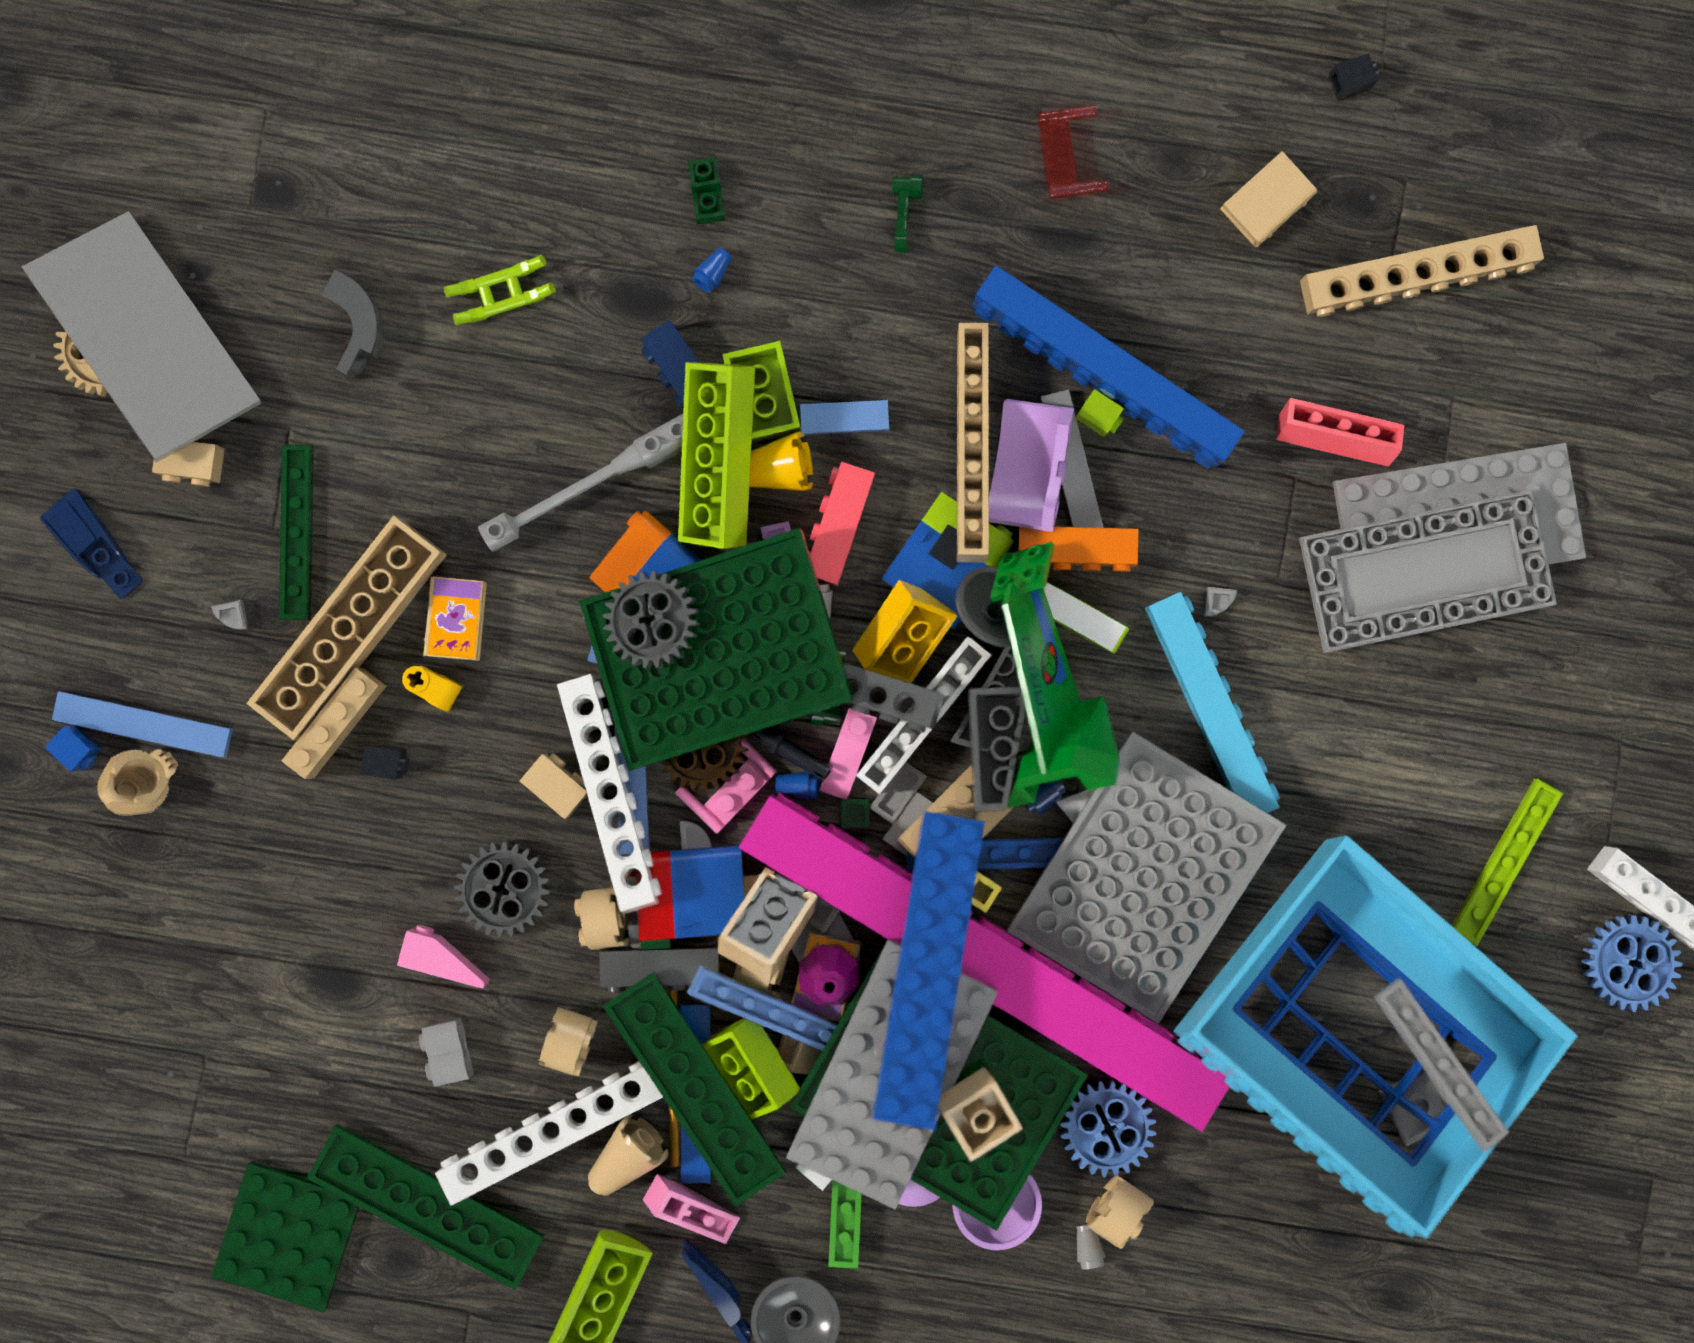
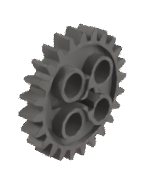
M652 571L649 578L646 572H640L639 581L635 576H628L630 585L619 582L621 592L611 591L610 593L615 599L614 603H605L608 608L612 609L611 613L603 614V618L610 620V624L604 626L603 630L612 631V635L606 639L607 642H617L613 651L619 653L624 650L621 659L628 661L632 658L633 666H639L643 661L644 668L650 669L652 663H654L656 668H662L663 659L667 664H674L673 655L683 658L684 655L681 648H692L691 644L687 641L688 637L697 638V634L691 631V627L699 626L700 623L692 620V616L700 612L690 608V605L696 599L692 597L686 598L685 596L690 589L687 587L678 589L681 581L674 579L670 582L669 574L664 573L660 578L659 572ZM646 594H649L648 602L645 599ZM665 594L668 598V605L664 610H660L658 600ZM637 600L640 609L633 616L630 613V605L633 601ZM654 615L656 621H652L651 625L647 624V619ZM670 624L673 628V635L670 639L666 640L663 636V629L666 625ZM638 630H642L645 635L644 641L640 645H637L634 640ZM654 637L657 640L656 646L653 645Z
M504 841L501 849H499L497 843L493 842L490 845V852L485 846L479 847L481 856L474 852L469 854L473 863L463 862L461 865L466 870V873L456 874V877L463 880V882L454 886V889L462 891V895L456 897L455 901H464L465 904L458 910L459 913L468 911L469 916L465 921L470 922L475 919L477 921L475 925L476 931L486 926L485 933L487 936L494 929H496L498 938L503 936L506 929L510 937L515 935V927L522 933L527 931L525 922L534 926L536 920L533 915L542 917L545 914L539 906H547L550 903L543 898V895L552 892L551 889L544 888V884L550 881L551 878L542 877L541 875L547 867H537L536 864L540 857L537 856L530 859V848L521 853L520 843H516L510 849L509 842ZM490 863H495L499 866L500 875L498 878H492L488 875L487 867ZM509 864H512V872L505 885L509 893L501 897L498 914H494V907L501 894V890L497 886L504 883L507 867ZM517 872H523L528 876L526 887H520L516 884L515 875ZM480 891H486L490 895L491 903L489 906H483L479 903L478 894ZM508 900H513L519 905L517 915H511L506 911Z

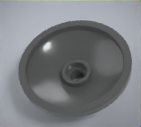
M982 567L973 570L962 580L956 593V606L961 620L979 639L999 647H1012L1002 606L1004 599L995 602L990 599L998 568Z
M798 1275L779 1278L767 1285L754 1303L751 1314L752 1335L756 1343H835L840 1330V1313L837 1302L823 1284L812 1278ZM793 1311H799L802 1316L799 1319H794L790 1314Z

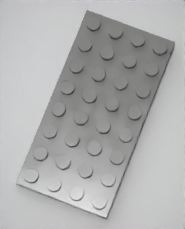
M1566 443L1333 482L1340 529L1532 489L1548 564L1586 558Z
M888 939L786 1158L896 1209L933 1130L883 1122L871 1118L901 945ZM961 972L941 1094L955 1085L998 993L997 989ZM938 1109V1113H937L936 1123H937V1121H938V1119H939V1116H940V1114H941V1112L939 1111V1109Z

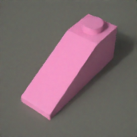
M851 708L848 709L829 762L833 768L830 770L831 773L827 779L822 782L819 791L841 799L848 798L874 728L876 717L851 710Z
M417 925L416 929L412 928L406 931L397 966L482 989L489 984L490 979L445 938L434 934L433 928Z
M659 1174L656 1175L643 1198L644 1203L655 1217L724 1244L727 1243L740 1220V1217L685 1185Z

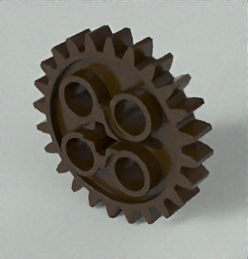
M744 735L690 752L694 757V763L690 768L684 764L683 758L685 754L661 761L667 764L662 772H673L670 778L671 782H676L681 778V788H686L690 782L692 791H698L700 784L703 791H709L711 783L715 788H720V779L730 782L729 772L739 774L740 772L735 764L746 762L739 755L740 752L749 751V748L741 746V742L749 739V736ZM716 748L720 749L723 755L719 764L714 763L711 758L712 752ZM703 761H704V763L706 764V768H705V769H702V766H701L702 763H703Z

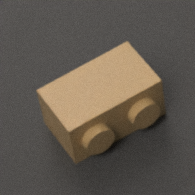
M192 442L157 463L154 460L152 473L161 475L162 481L180 483L182 478L190 479L192 485L209 487L210 482L220 483L224 448L214 444Z
M547 753L542 754L522 777L520 782L561 817L567 819L588 795L583 777L577 772L573 775L564 768L566 763L556 754L552 753L550 756Z

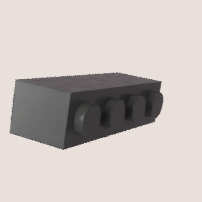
M718 945L672 946V948L662 949L603 948L599 951L600 987H608V992H623L626 990V987H631L653 971L663 986H667V990L673 991L684 990L685 985H691L700 965L721 974Z

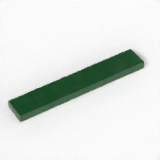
M282 444L279 620L311 621L314 446Z

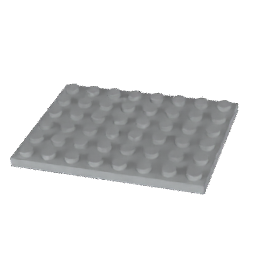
M1131 731L1118 751L1120 765L1116 785L1093 791L1009 924L1007 932L1159 1024L1287 825L1139 734Z

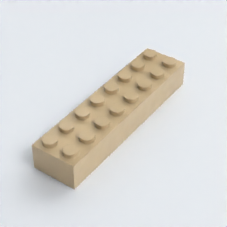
M393 516L246 704L292 740H298L355 667L359 668L447 554L405 521Z

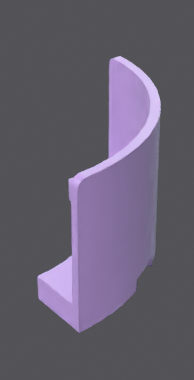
M1012 399L1004 401L999 446L989 494V522L1053 532L1060 504V487L1064 484L1067 466L1065 459L1067 447L1071 440L1074 408Z

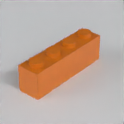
M1019 527L1018 551L1031 548L1034 545L1053 542L1055 547L1050 564L1053 565V570H1071V565H1083V571H1101V566H1113L1114 572H1130V567H1136L1138 564L1139 529L1054 527L1053 532Z

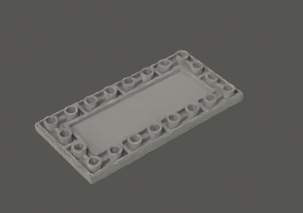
M129 211L22 266L25 274L156 463L261 404L254 390Z
M1532 489L1299 538L1323 653L1557 605Z

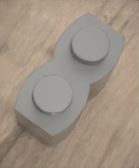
M461 1018L422 1028V1034H419V1045L422 1052L426 1051L428 1063L425 1064L427 1079L429 1081L432 1080L434 1087L470 1079L473 1076V1067Z

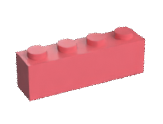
M1289 398L1279 414L1276 440L1389 467L1402 451L1404 425Z
M841 462L839 469L833 468L828 483L833 485L830 496L824 495L819 512L824 513L821 524H814L810 540L815 541L812 551L809 553L817 580L838 587L875 476L874 472Z

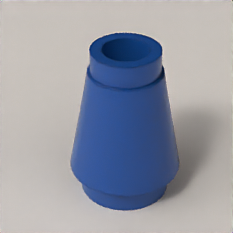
M717 248L715 252L694 270L695 275L692 277L694 284L707 293L717 289L732 259L731 255L724 249Z
M801 772L777 775L775 783L776 792H782L783 794L808 801L811 798L818 797L820 780L812 774Z

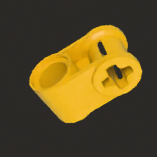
M412 666L406 669L402 676V683L408 691L446 712L450 711L463 687L458 682L424 666ZM422 673L421 679L424 680V683L415 686L416 680L412 678L413 674Z

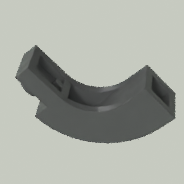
M334 270L321 296L328 302L346 310L352 321V338L336 370L354 380L356 374H361L365 368L367 361L365 357L367 354L376 359L379 357L384 338L383 321L379 308L373 298L353 279Z

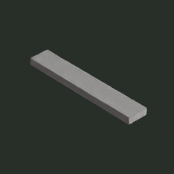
M1069 390L1040 397L1041 404L1073 408ZM1074 412L1071 440L1067 447L1065 459L1067 466L1064 484L1062 485L1072 527L1104 528Z
M1396 979L1373 996L1481 1151H1488L1507 1136L1509 1132L1404 982L1401 979Z

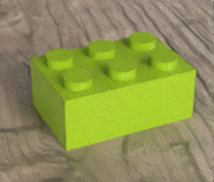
M780 341L722 354L724 364L755 367L751 444L801 431Z
M744 1018L720 1029L702 1043L751 1119L779 1109L800 1090L794 1076L788 1070L778 1050L774 1047L763 1026Z

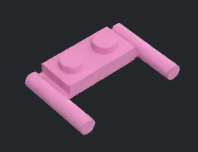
M746 740L741 742V746L749 748V751L742 752L748 760L739 768V774H733L731 781L726 782L705 805L686 788L680 787L675 792L716 834L777 772Z

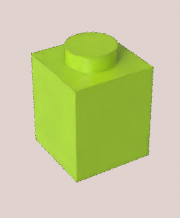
M1094 389L1076 415V419L1105 437L1109 431L1115 433L1122 423L1123 418L1119 415L1124 408Z

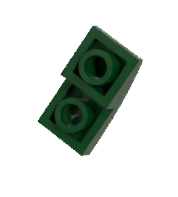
M717 157L688 161L697 224L725 221Z

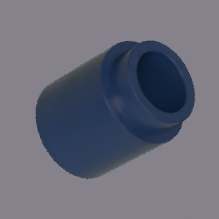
M1059 780L1041 783L1038 786L1035 802L1025 804V806L1031 813L1037 811L1041 815L1062 799L1061 795L1066 792V789Z

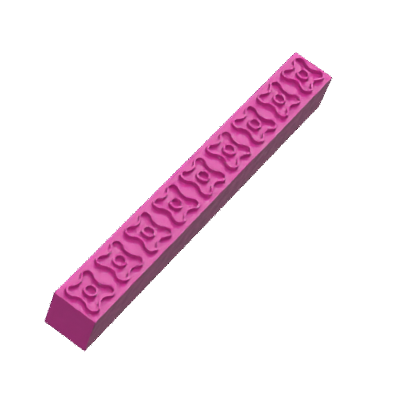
M779 793L778 796L771 794L739 848L885 938L901 944L912 873L882 854L878 858L869 853V846L830 823L826 827L819 823L820 816L782 793ZM970 911L961 973L997 989L998 993L993 1002L994 1005L1203 1132L1229 1089V1086L1224 1082L1226 1077L1218 1070L1213 1072L1201 1062L1203 1057L1195 1050L1190 1052L1185 1049L1180 1043L1176 1042L1177 1037L1163 1026L1133 1008L1130 1012L1124 1010L1126 1006L1114 996L1082 977L1080 981L1075 980V975L1068 968L1032 946L1029 951L1022 947L1024 943L1019 938L983 916H980L977 920L971 916L973 912Z

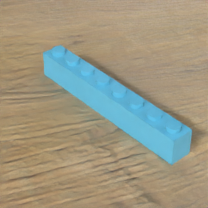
M1179 592L1145 607L1146 613L1226 788L1267 813L1280 808L1276 801L1280 799L1278 791L1273 783H1268L1264 774L1268 772L1267 767L1260 756L1256 757L1252 748L1255 746L1253 736L1248 729L1244 731L1240 722L1243 719L1242 712L1237 703L1232 704L1228 693L1231 692L1230 686L1224 676H1219L1215 667L1218 665L1216 655L1212 649L1207 650L1203 641L1206 638L1205 631L1199 622L1195 623L1191 613L1194 612V608L1189 597H1183L1182 593Z

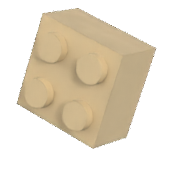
M985 1067L940 1095L938 1109L970 1161L978 1158L1023 1129L997 1083Z

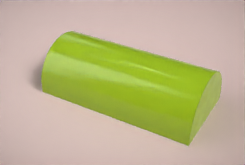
M600 1230L549 1343H612L653 1252L644 1244L628 1235L613 1230Z

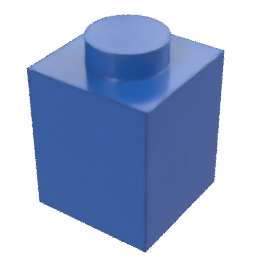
M76 725L64 726L44 747L69 771H85L97 761L96 755L102 750Z

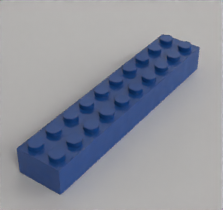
M995 265L977 292L972 307L976 309L975 314L986 322L994 321L1000 325L999 330L1010 338L1018 337L1025 342L1023 346L1036 355L1039 352L1049 358L1048 363L1060 371L1066 369L1073 374L1072 379L1084 387L1090 385L1124 408L1122 413L1134 420L1139 418L1146 423L1145 427L1150 432L1158 436L1163 434L1171 440L1169 443L1181 452L1187 450L1195 456L1194 460L1201 466L1215 468L1223 463L1245 432Z
M924 811L922 815L871 1117L873 1120L935 1131L985 825L984 821Z

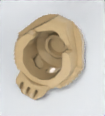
M160 749L150 754L142 750L121 752L111 757L99 778L97 787L99 798L110 811L117 815L131 816L153 813L152 811L160 807L167 797L169 779L175 773L178 763L170 752Z

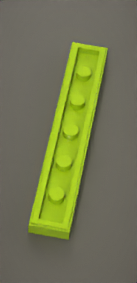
M1534 778L1451 925L1476 947L1564 794L1539 779Z

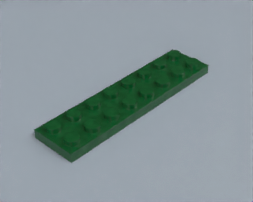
M654 971L603 1005L735 1207L786 1173L785 1168Z
M339 1124L334 1126L306 1178L513 1290H516L545 1236V1234L472 1195L450 1206L437 1176Z

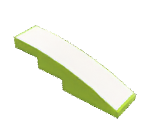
M1046 582L1044 592L1054 622L1115 654L1129 628Z

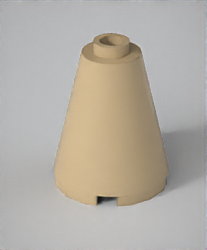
M629 1114L620 1121L588 1174V1184L594 1193L608 1196L658 1167L667 1159L668 1149L663 1152L660 1145L664 1142L662 1136L643 1118L640 1117L636 1121L631 1119L633 1115Z

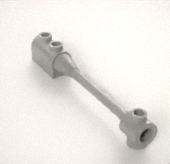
M683 414L634 440V443L613 459L611 464L515 517L503 512L478 526L480 534L489 549L494 552L518 539L519 527L613 475H619L644 466L651 469L682 452Z

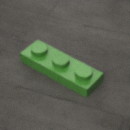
M834 1180L832 1182L829 1267L858 1268L862 1193Z

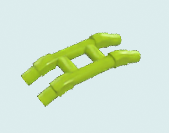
M539 255L530 260L515 264V266L479 278H472L457 284L444 286L447 298L467 295L479 290L484 305L483 307L480 306L453 314L455 324L460 325L485 320L488 317L527 304L536 303L554 294L555 287L551 282L522 293L517 278L526 276L546 266L544 256ZM506 281L511 298L495 302L490 286Z

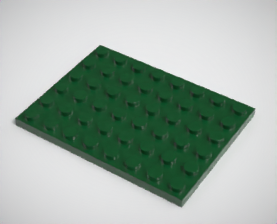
M801 528L665 572V574L670 575V582L674 579L681 581L678 589L683 587L690 589L685 597L696 599L690 605V608L699 610L700 613L692 616V620L699 622L700 625L691 627V631L697 634V638L688 637L687 639L692 648L682 647L681 650L684 657L680 658L673 655L674 664H667L663 659L662 668H656L654 663H652L650 669L644 668L643 661L639 666H633L632 658L628 661L621 659L624 650L619 653L613 651L617 642H607L606 639L612 635V631L603 630L604 626L610 624V620L603 618V614L611 613L612 609L608 608L605 603H614L615 599L610 593L611 591L620 593V588L579 601L628 771L854 701ZM649 594L645 595V599L647 602L649 599ZM665 594L658 600L660 610H664L668 605V598ZM637 600L633 601L630 605V613L634 616L640 609ZM651 615V618L647 619V624L651 625L652 621H656V617ZM670 624L666 625L663 629V636L666 640L670 639L673 635V628ZM638 630L634 640L637 645L643 643L645 638L644 632ZM655 637L653 642L654 646L657 645V640L655 639Z
M880 951L801 1085L799 1092L790 1104L791 1109L803 1116L806 1115L882 951ZM988 1014L955 1085L985 1067L997 1083L1023 1129L978 1158L970 1161L942 1114H940L935 1131H932L910 1180L997 1231L1088 1074Z

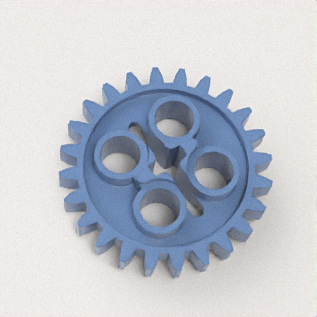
M1628 914L1625 920L1622 916H1616V924L1605 920L1606 930L1596 927L1595 930L1599 937L1597 939L1588 937V940L1593 944L1592 948H1583V951L1590 954V958L1582 960V963L1590 965V969L1583 972V975L1593 977L1587 985L1591 988H1598L1595 995L1600 998L1605 997L1604 1003L1611 1006L1615 1003V1007L1620 1010H1624L1627 1006L1628 1010L1636 1012L1637 1006H1639L1640 1009L1647 1011L1648 1002L1659 1006L1658 996L1668 999L1669 995L1665 991L1666 988H1677L1671 982L1672 978H1681L1680 974L1674 972L1675 967L1683 966V963L1674 960V957L1681 954L1680 950L1671 948L1677 942L1676 939L1666 938L1669 930L1659 929L1660 923L1656 921L1649 922L1647 917L1640 916L1637 920L1635 915ZM1621 938H1624L1626 946L1619 952L1617 944ZM1650 946H1653L1654 954L1650 959H1647L1646 951ZM1630 960H1635L1634 966L1629 965ZM1616 966L1618 975L1615 979L1611 980L1610 971ZM1645 974L1646 983L1640 988L1638 980Z
M1098 1079L1097 1088L1093 1089L1087 1082V1092L1078 1091L1077 1095L1079 1098L1073 1100L1071 1103L1072 1108L1068 1109L1065 1114L1068 1119L1061 1120L1060 1122L1062 1127L1067 1128V1130L1060 1133L1061 1138L1069 1139L1063 1146L1065 1150L1074 1149L1070 1154L1071 1160L1074 1161L1080 1158L1078 1165L1081 1169L1089 1164V1172L1092 1175L1100 1168L1103 1177H1106L1108 1169L1112 1170L1116 1177L1121 1167L1128 1174L1130 1173L1128 1164L1132 1162L1135 1166H1140L1137 1159L1139 1155L1148 1158L1144 1147H1154L1148 1136L1156 1135V1131L1149 1128L1150 1125L1156 1123L1154 1117L1146 1116L1153 1110L1150 1105L1142 1106L1146 1101L1143 1095L1135 1098L1136 1091L1129 1089L1126 1092V1085L1120 1083L1118 1088H1116L1113 1079L1109 1080L1107 1086H1104L1102 1081ZM1112 1102L1122 1103V1109L1118 1114L1112 1115L1108 1113V1107ZM1096 1104L1101 1105L1103 1113L1111 1125V1130L1120 1147L1119 1152L1114 1150L1113 1144L1104 1130L1103 1122L1095 1108ZM1087 1114H1093L1095 1116L1094 1124L1089 1127L1082 1126V1117ZM1125 1129L1134 1130V1137L1130 1141L1120 1140V1135ZM1104 1141L1108 1143L1105 1152L1101 1154L1093 1152V1147L1097 1142Z

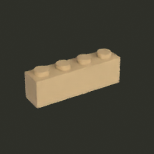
M355 667L285 755L282 762L304 779L315 778L386 688V685L366 669Z

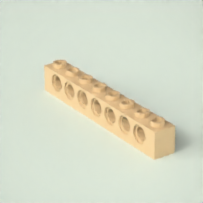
M1537 225L1306 274L1300 280L1307 315L1317 313V317H1323L1335 313V309L1345 307L1346 311H1351L1363 307L1364 302L1374 301V304L1378 305L1392 301V296L1401 294L1403 299L1420 295V290L1431 288V292H1439L1448 289L1449 284L1459 282L1460 286H1467L1478 282L1477 278L1488 276L1489 280H1494L1506 276L1508 271L1516 270L1517 274L1535 270L1536 264L1544 260ZM1503 249L1511 252L1512 260H1507L1503 256ZM1474 255L1482 257L1484 261L1483 267L1475 263ZM1445 261H1450L1454 264L1455 273H1451L1446 269ZM1417 267L1425 269L1427 279H1422L1417 275ZM1388 273H1393L1398 277V285H1393L1389 282ZM1360 279L1368 281L1370 291H1364L1360 288ZM1331 285L1338 286L1341 289V298L1332 295L1330 291Z
M959 323L957 332V562L986 563L989 555L988 323Z

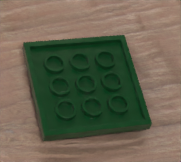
M250 1161L247 1164L211 1277L324 1313L327 1310L359 1206L306 1178Z

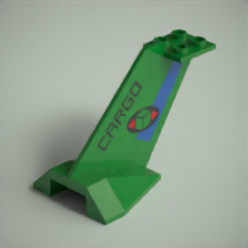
M1053 542L1034 545L1031 548L1001 556L990 597L993 602L1004 599L1002 604L1033 736V740L1024 753L1012 778L1007 804L1009 808L1034 803L1039 784L1078 776L1088 791L1114 786L1117 782L1120 765L1106 699L1100 696L1084 701L1080 700L1044 592L1055 547Z

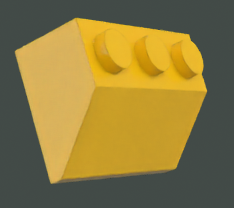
M899 580L852 651L865 670L911 684L958 615L922 588Z

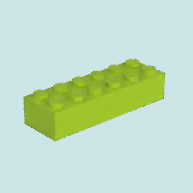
M686 362L679 542L722 549L746 546L755 367Z

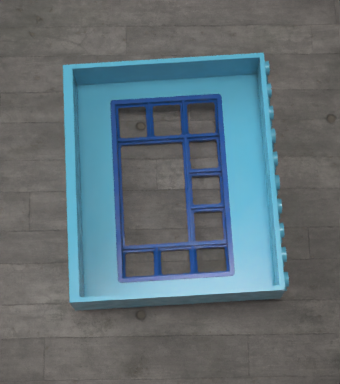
M1348 836L1327 839L1173 1032L1180 1037L1178 1042L1190 1052L1195 1050L1203 1057L1201 1062L1213 1072L1218 1070L1226 1077L1224 1082L1231 1089L1238 1093L1240 1090L1249 1097L1247 1102L1254 1109L1261 1113L1263 1110L1272 1117L1270 1122L1283 1133L1286 1131L1291 1133L1295 1137L1293 1142L1306 1153L1311 1151L1318 1157L1316 1162L1329 1173L1334 1171L1341 1177L1339 1182L1352 1193L1357 1191L1364 1197L1362 1202L1375 1213L1380 1211L1387 1217L1385 1222L1393 1230L1400 1234L1403 1231L1412 1238L1414 1235L1427 1239L1497 1143L1488 1151H1481L1449 1104L1440 1116L1435 1119L1404 1097V1093L1418 1074L1425 1070L1417 1059L1396 1087L1393 1088L1297 1005V998L1341 942L1389 984L1396 979H1401L1428 1018L1439 1026L1438 1032L1444 1040L1450 1035L1482 1057L1480 1063L1471 1073L1470 1078L1507 1130L1576 1039L1577 1035ZM1316 913L1333 936L1313 961L1296 941V937ZM1290 948L1306 967V971L1286 995L1269 975V971L1284 952ZM1261 982L1279 1001V1006L1262 1027L1257 1025L1242 1010L1243 1004ZM1288 1010L1315 1033L1314 1038L1298 1058H1295L1269 1035ZM1323 1042L1330 1045L1351 1064L1350 1069L1334 1090L1305 1066ZM1359 1073H1362L1387 1095L1386 1100L1370 1121L1365 1119L1341 1098ZM1396 1104L1430 1127L1411 1154L1399 1148L1377 1129Z

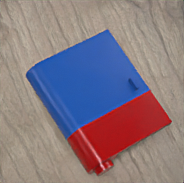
M739 846L650 852L654 866L649 867L652 879L657 877L662 895L658 896L659 904L637 910L639 941L721 935L745 899L742 849ZM634 870L630 873V877H636V885H638L642 880L641 872Z

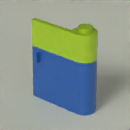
M941 492L884 574L882 580L892 587H895L897 582L901 580L922 588L958 615L950 628L955 630L961 622L956 606V593L962 580L966 575L978 568H998L1000 557L1006 555L1015 542L1011 539L1013 533L1001 525L995 528L989 524V555L986 563L958 562L952 570L928 553L947 525L957 530V502Z

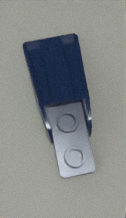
M70 490L40 517L41 522L72 558L90 574L103 579L119 598L127 597L142 584L143 578L126 560V555L112 534L78 490Z
M687 1238L684 1239L682 1250L684 1260L723 1318L732 1328L741 1343H751L752 1330L745 1318L740 1319L741 1312L739 1307L741 1299L733 1283Z

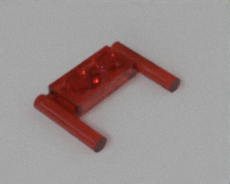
M1096 105L1037 113L1045 176L1050 199L1108 191L1107 179L1084 183L1077 182L1068 122L1070 120L1097 117Z

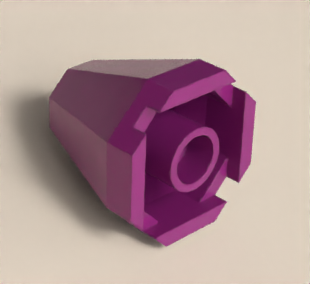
M841 944L815 945L810 950V953L799 962L800 990L817 1006L843 1005L859 988L858 960L848 953Z

